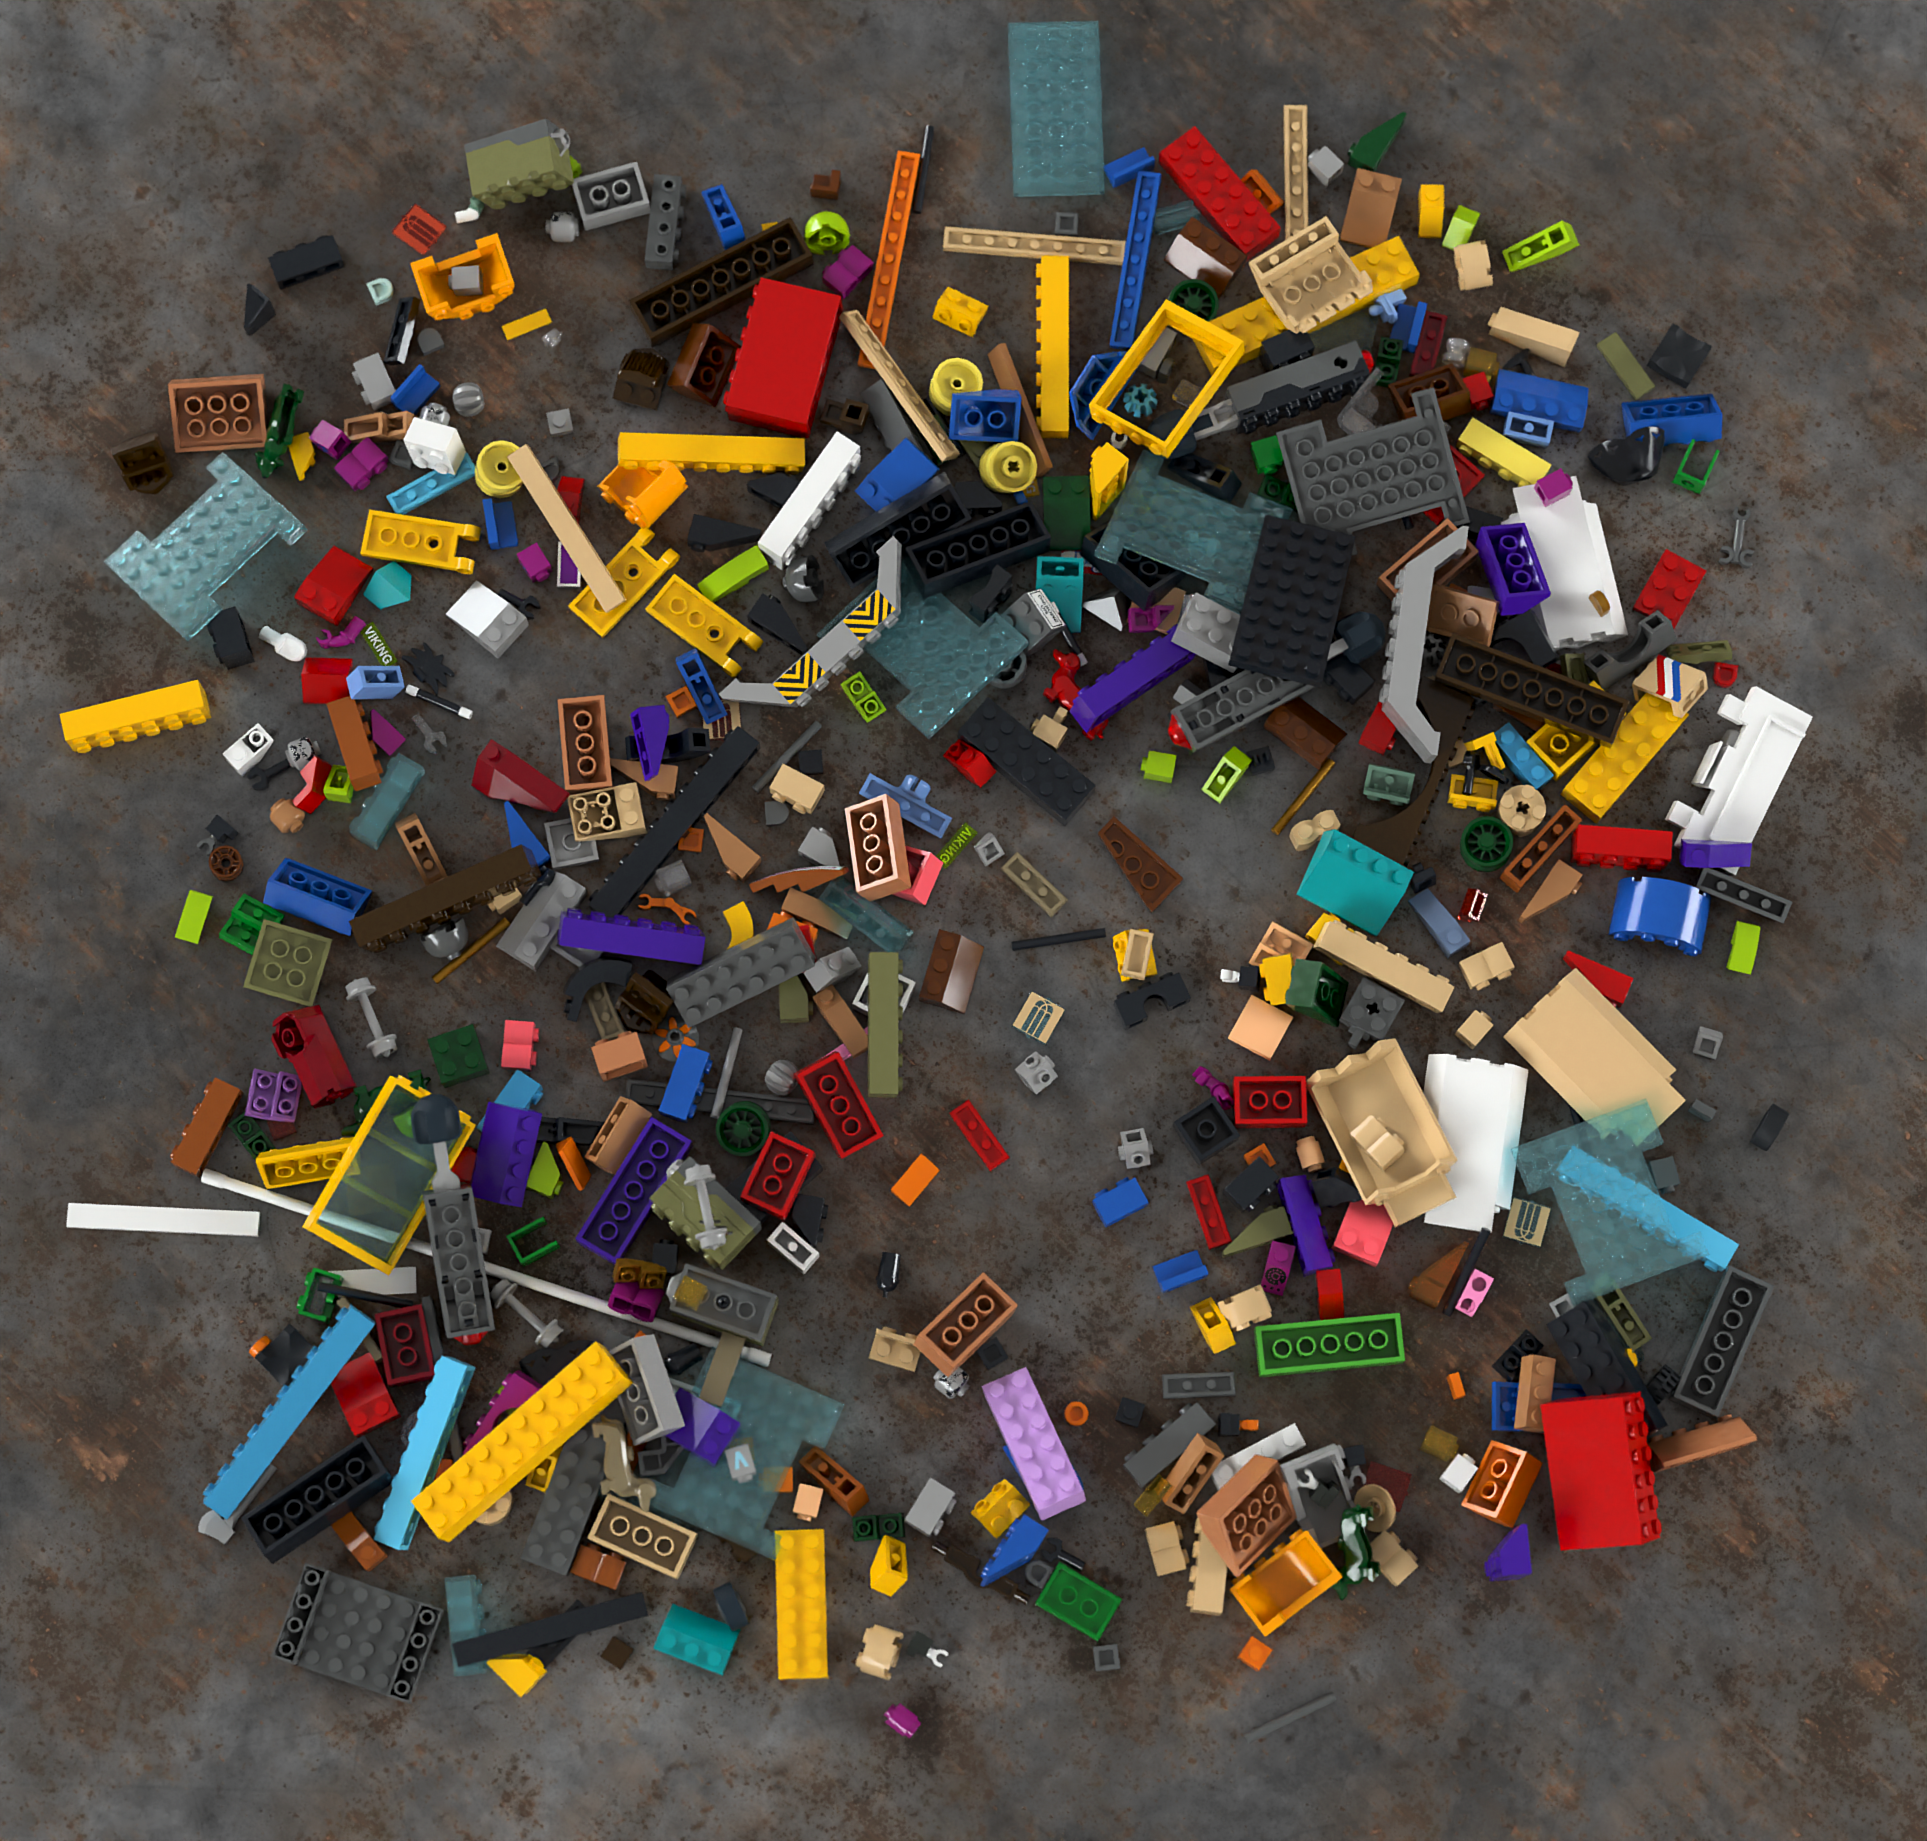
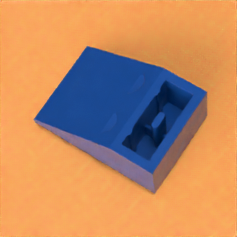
M1025 1514L1021 1520L1016 1518L1006 1534V1537L1009 1539L1003 1538L993 1555L996 1558L995 1561L990 1558L980 1575L984 1578L981 1586L984 1587L1031 1561L1049 1530Z

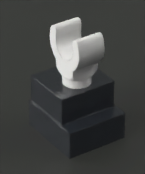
M1241 966L1240 973L1231 970H1221L1220 979H1222V982H1239L1238 986L1241 990L1259 992L1261 982L1259 966Z

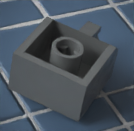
M1363 977L1339 1022L1350 1027L1348 1031L1353 1034L1347 1045L1356 1049L1361 1039L1366 1042L1368 1038L1374 1042L1383 1040L1405 1000ZM1373 1007L1375 1009V1013L1369 1015V1009Z

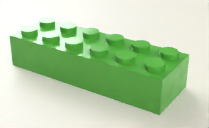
M1400 1313L1256 1326L1254 1329L1259 1378L1396 1365L1405 1362Z

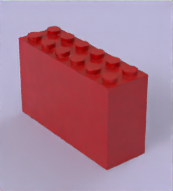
M761 277L759 285L755 284L752 295L755 298L754 304L749 306L747 311L748 326L742 329V347L736 351L735 362H737V366L730 373V391H726L723 404H725V412H727L730 421L809 439L841 323L839 316L843 313L842 299L839 295Z
M1640 1391L1561 1398L1540 1404L1560 1550L1643 1545L1660 1538L1662 1526L1657 1517L1658 1499L1654 1495L1653 1488L1655 1476L1650 1466L1651 1449L1647 1445L1646 1437L1648 1435V1426L1643 1420L1645 1403Z

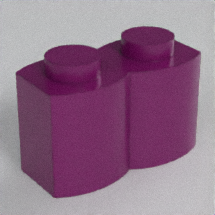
M854 245L848 249L844 248L837 257L838 261L833 265L831 263L828 264L822 272L823 284L835 294L841 296L842 300L873 269V261Z
M367 437L351 453L340 460L334 469L354 491H357L358 489L363 490L366 488L373 475L376 473L381 474L387 468L389 460Z
M616 1282L610 1295L608 1307L621 1314H631L640 1321L653 1322L661 1306L664 1291L660 1288L639 1289L638 1282Z

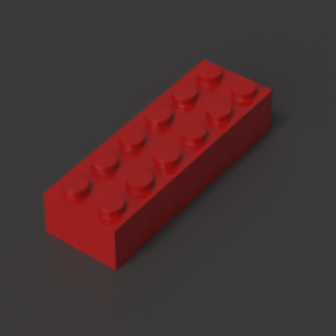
M1196 126L1159 152L1158 163L1220 237L1247 255L1246 262L1279 238L1281 227Z

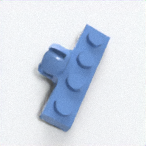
M869 774L859 792L860 795L870 800L887 794L899 803L902 818L942 839L953 818L926 803V797L931 789L928 783L921 780L915 791H913L919 781V778L914 775H907L899 787H895L873 774Z

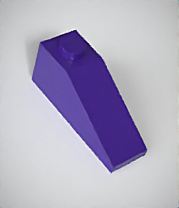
M664 705L639 707L630 714L645 781H650L659 772L670 722L669 714L666 712Z
M1681 839L1679 862L1685 867L1699 868L1750 867L1752 843Z

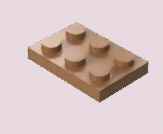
M1434 583L1432 584L1426 631L1450 638L1452 633L1489 647L1500 601Z

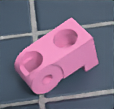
M1473 1269L1455 1309L1473 1317L1494 1278L1477 1269Z

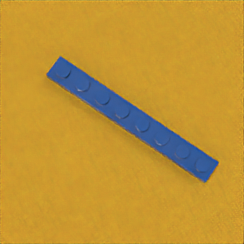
M1138 171L1109 344L1110 348L1129 350L1135 342L1162 178L1161 173Z

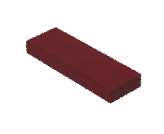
M1430 311L1425 312L1409 373L1410 377L1435 369L1447 315Z

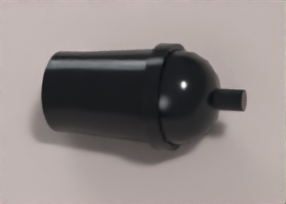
M882 1252L876 1281L878 1288L883 1291V1297L887 1298L888 1292L895 1290L900 1282V1254Z
M692 1343L674 1353L667 1354L663 1362L668 1375L679 1376L688 1368L702 1361L703 1357L696 1344Z

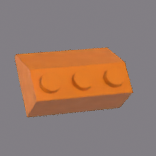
M1491 1440L1461 1506L1493 1522L1513 1529L1543 1463L1528 1452Z

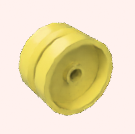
M952 358L942 362L935 370L929 387V396L932 404L942 414L950 416L952 393L982 391L983 379L981 372L976 365L966 359Z
M501 440L491 442L482 449L478 455L474 475L477 485L484 493L490 497L505 498L519 491L523 481L507 457L520 447L512 442Z
M1009 441L994 444L986 449L980 458V477L986 487L994 492L1004 494L1022 491L1031 485L1036 477L1037 462L1035 455L1029 447L1020 442Z

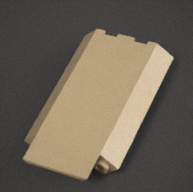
M1576 968L1566 975L1554 989L1546 994L1504 1036L1520 1055L1603 1139L1610 1133L1615 1136L1621 1130L1638 1147L1686 1101L1670 1084L1673 1080L1670 1076L1676 1069Z
M1395 1038L1379 1040L1366 1053L1348 1055L1335 1068L1317 1070L1306 1081V1087L1365 1205L1376 1204L1380 1206L1384 1204L1394 1226L1397 1227L1457 1198L1445 1174L1451 1170L1450 1167L1458 1160ZM1370 1115L1375 1119L1380 1117L1388 1126L1386 1130L1391 1135L1396 1133L1405 1143L1402 1146L1405 1153L1385 1171L1380 1169L1350 1136V1133Z

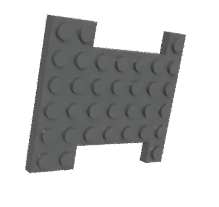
M1434 387L1411 393L1417 416L1331 441L1326 439L1321 419L1276 432L1301 523L1352 535V532L1437 507L1442 508L1444 520L1448 518L1455 526L1470 522ZM1355 542L1351 556L1358 554Z

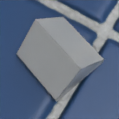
M1186 679L1179 686L1173 699L1183 704L1204 691Z

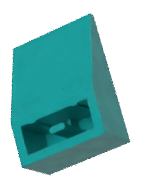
M1037 556L1036 589L1041 588L1049 601H1054L1071 633H1081L1084 558Z

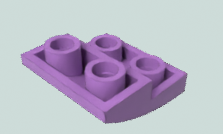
M254 1069L245 1116L273 1121L294 1122L302 1086L299 1076L282 1071L276 1074Z

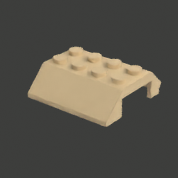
M1327 216L1249 262L1261 293L1284 326L1294 333L1307 332L1317 326V321L1322 323L1336 314L1335 310L1342 311L1356 302L1355 298L1360 300L1373 292L1371 278L1365 270L1360 273L1338 242L1339 233Z

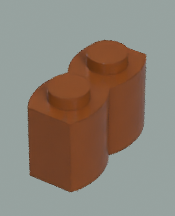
M587 1543V1546L581 1545L570 1573L616 1591L627 1565L626 1562L622 1561L624 1556L611 1551L609 1555L600 1552L601 1547L591 1543Z

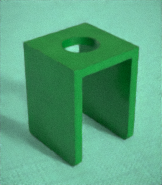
M1692 439L1672 483L1700 494L1720 451L1716 450L1703 479L1699 480L1681 472L1695 443V440Z
M544 1216L506 1236L523 1267L560 1248L558 1242L554 1241L522 1258L514 1242L548 1224Z

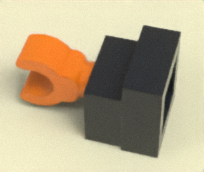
M1220 1413L1218 1415V1437H1237L1240 1435V1430H1259V1420H1240V1414Z

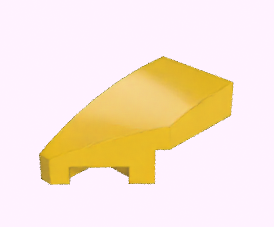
M308 432L293 436L292 444L288 445L299 481L305 478L304 474L310 466L313 467L316 463L314 459L315 451Z

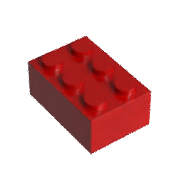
M1306 1076L1234 1077L1232 1083L1234 1100L1233 1125L1235 1128H1305L1307 1124Z
M770 1132L740 1196L741 1201L785 1221L815 1158V1151Z

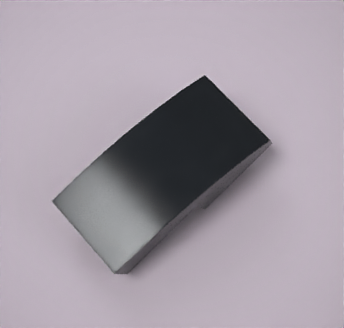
M1526 1329L1492 1367L1507 1382H1510L1520 1372L1522 1357L1536 1355L1544 1345Z

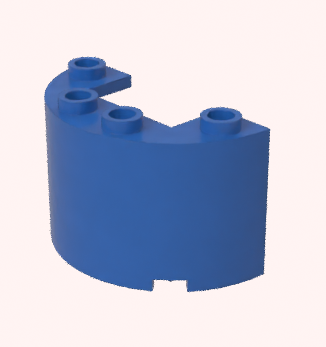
M1627 877L1618 881L1608 935L1614 936V939L1618 941L1632 940L1635 935H1638L1645 941L1654 942L1656 939L1664 941V944L1668 946H1678V950L1684 951L1685 955L1697 956L1702 953L1711 905V896L1708 893L1703 892V895H1701L1696 887L1660 878L1642 877L1640 881H1634V877Z

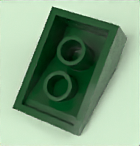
M1089 476L1043 477V523L1051 536L1049 551H1081L1084 536L1090 533Z
M1296 959L1295 966L1291 969V982L1285 994V1004L1294 1011L1333 1027H1338L1349 982L1323 962Z

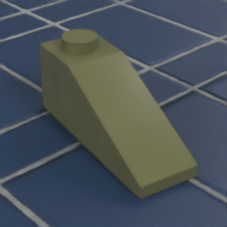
M796 975L779 984L781 1023L809 1022V1015H814L813 1001H809L808 994L798 976Z
M1272 1205L1264 1208V1213H1261L1223 1250V1258L1270 1244L1272 1240L1279 1241L1291 1237L1293 1232L1284 1206L1278 1208L1277 1205Z
M1606 1275L1587 1288L1593 1298H1596L1605 1316L1628 1348L1632 1349V1352L1652 1339L1614 1279Z

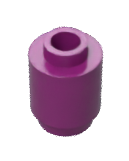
M901 1703L897 1706L892 1704L884 1714L887 1717L885 1723L901 1736L905 1735L908 1738L915 1733L921 1724L917 1720L918 1717Z

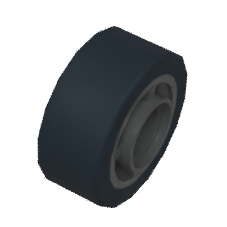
M731 1582L713 1589L718 1610L723 1620L727 1621L732 1632L750 1623L746 1614V1607Z

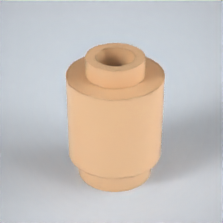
M1314 1136L1298 1140L1296 1142L1298 1146L1296 1151L1302 1170H1308V1173L1321 1170V1165L1325 1164L1319 1142L1315 1140Z

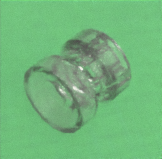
M1449 338L1446 344L1447 353L1444 354L1442 360L1443 364L1453 363L1455 368H1463L1466 362L1464 356L1468 352L1470 344L1463 339Z

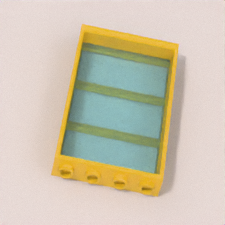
M401 1075L398 1078L389 1076L302 1226L388 1276L391 1274L425 1215L422 1191L433 1189L431 1180L437 1172L433 1144L416 1143L411 1125V1112L415 1104L422 1097L432 1093L421 1087L418 1090L410 1086L412 1082ZM460 1110L458 1112L462 1134L457 1139L446 1141L450 1170L476 1124L470 1121L472 1117Z

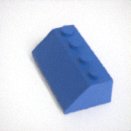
M1498 369L1493 392L1494 397L1489 414L1506 417L1510 411L1554 421L1553 428L1579 433L1583 429L1589 388Z
M1713 394L1621 402L1626 437L1638 429L1652 426L1664 430V446L1675 443L1690 444L1692 439L1704 442L1722 439V412ZM1652 433V435L1655 436L1656 439L1658 438V436H1660V434L1656 435ZM1642 435L1641 438H1636L1635 440L1642 442L1644 435Z
M285 858L267 881L263 903L275 909L293 914L296 917L314 922L319 926L335 930L340 934L351 936L353 931L349 921L363 915L372 895V890Z

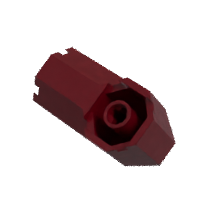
M320 1005L284 1012L273 1021V1027L276 1026V1033H272L271 1038L279 1057L283 1059L288 1058L290 1059L289 1062L293 1063L314 1109L329 1106L335 1103V1099L340 1097L342 1100L354 1092L353 1088L357 1086Z

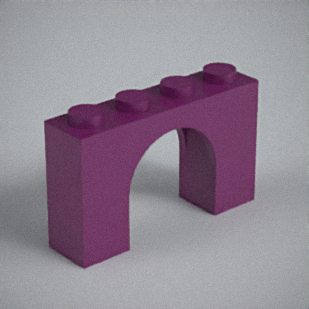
M520 1370L513 1374L509 1373L502 1383L504 1389L501 1394L496 1393L489 1403L492 1408L488 1414L483 1413L477 1421L476 1425L479 1428L474 1435L470 1433L465 1440L463 1446L466 1448L462 1454L465 1455L497 1427L498 1420L505 1410L519 1408L544 1386Z

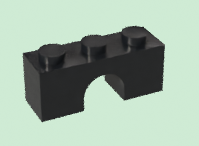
M1172 972L1162 975L1160 981L1152 984L1149 981L1138 986L1139 990L1133 993L1125 991L1117 995V1000H1114L1113 1005L1124 1029L1127 1030L1147 1021L1148 1016L1144 1010V1004L1149 999L1156 998L1161 1000L1167 1010L1171 1011L1189 1003L1191 997L1180 973L1173 975Z

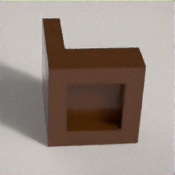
M831 170V176L815 174L810 187L811 197L838 200L841 171Z

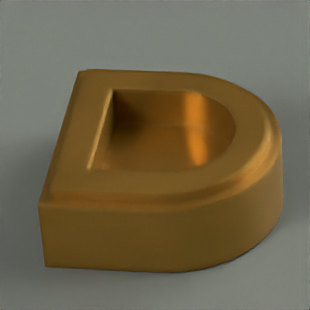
M1599 590L1590 594L1589 600L1600 617L1608 614L1610 604L1606 596Z

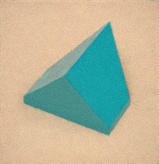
M393 561L375 571L363 595L380 610L410 601L412 575L397 562Z

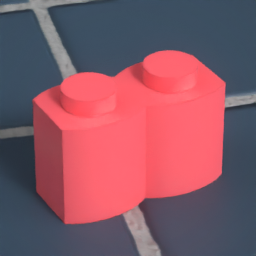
M505 1020L502 1069L531 1071L532 1066H536L537 1052L533 1051L534 1042L539 1041V1028H535L536 1024L534 1022Z

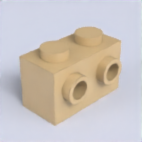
M782 764L769 787L770 793L773 794V799L780 803L786 801L792 804V808L802 814H805V812L812 814L825 791L823 784L785 764Z

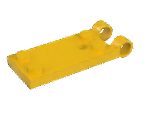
M369 510L360 554L364 557L454 570L462 574H473L475 561L468 558L455 557L459 537L468 541H479L481 528L469 524ZM433 540L438 542V546L435 548L430 547V542Z
M641 528L605 566L625 596V602L609 613H606L587 585L568 605L570 610L602 638L606 636L663 574L671 569L680 559V555L672 548L668 549L658 561L645 552L642 547L649 544L655 535L649 528ZM636 569L638 573L636 576H630L629 571Z
M673 574L645 609L647 613L691 646L697 648L699 652L721 667L732 678H735L742 668L727 655L739 640H742L746 646L755 652L764 643L758 635L750 631L676 574ZM713 630H717L719 636L713 638L710 636V633Z

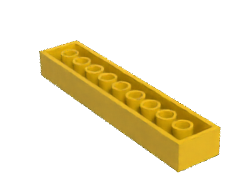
M1399 236L1350 257L1358 271L1361 273L1365 270L1371 278L1373 292L1360 300L1355 298L1356 302L1342 311L1335 310L1336 314L1322 323L1317 321V326L1308 330V334L1373 305L1377 298L1385 293L1388 294L1401 288L1404 291L1417 285L1420 274ZM1265 297L1209 321V323L1243 341L1245 352L1234 367L1258 357L1262 341L1289 330L1284 326ZM1193 339L1211 376H1213L1226 356Z
M597 1341L594 1342L411 1500V1502L436 1536L441 1540L450 1542L633 1384L632 1380L608 1349Z

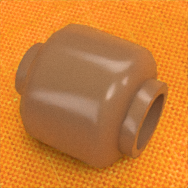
M282 798L270 808V820L280 832L296 833L303 827L304 824L302 822L305 818V813L294 805L292 799L286 800Z

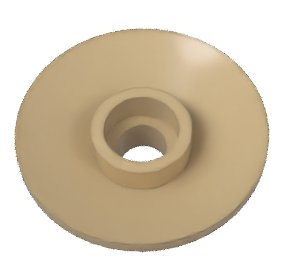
M1375 1484L1365 1485L1358 1490L1354 1498V1504H1360L1361 1508L1373 1506L1374 1520L1367 1519L1368 1526L1365 1528L1372 1532H1383L1389 1529L1396 1515L1395 1504L1390 1494L1384 1488Z

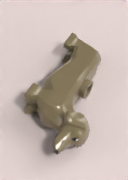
M601 1414V1421H596L592 1424L594 1438L600 1437L603 1434L604 1441L606 1442L604 1473L607 1479H603L600 1482L602 1495L608 1494L611 1490L622 1497L637 1496L640 1508L644 1512H649L650 1500L655 1497L657 1492L656 1485L650 1479L638 1478L632 1474L630 1461L634 1460L632 1446L627 1444L623 1423L617 1419H607L604 1414Z

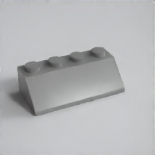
M554 870L552 871L555 873V876L550 886H542L527 906L523 905L496 945V947L535 972L551 950L550 946L558 935L561 911H567V908L578 909L588 895L585 887Z
M654 1334L632 1338L610 1350L609 1352L633 1382L631 1386L617 1397L633 1445L636 1446L684 1427L685 1424Z

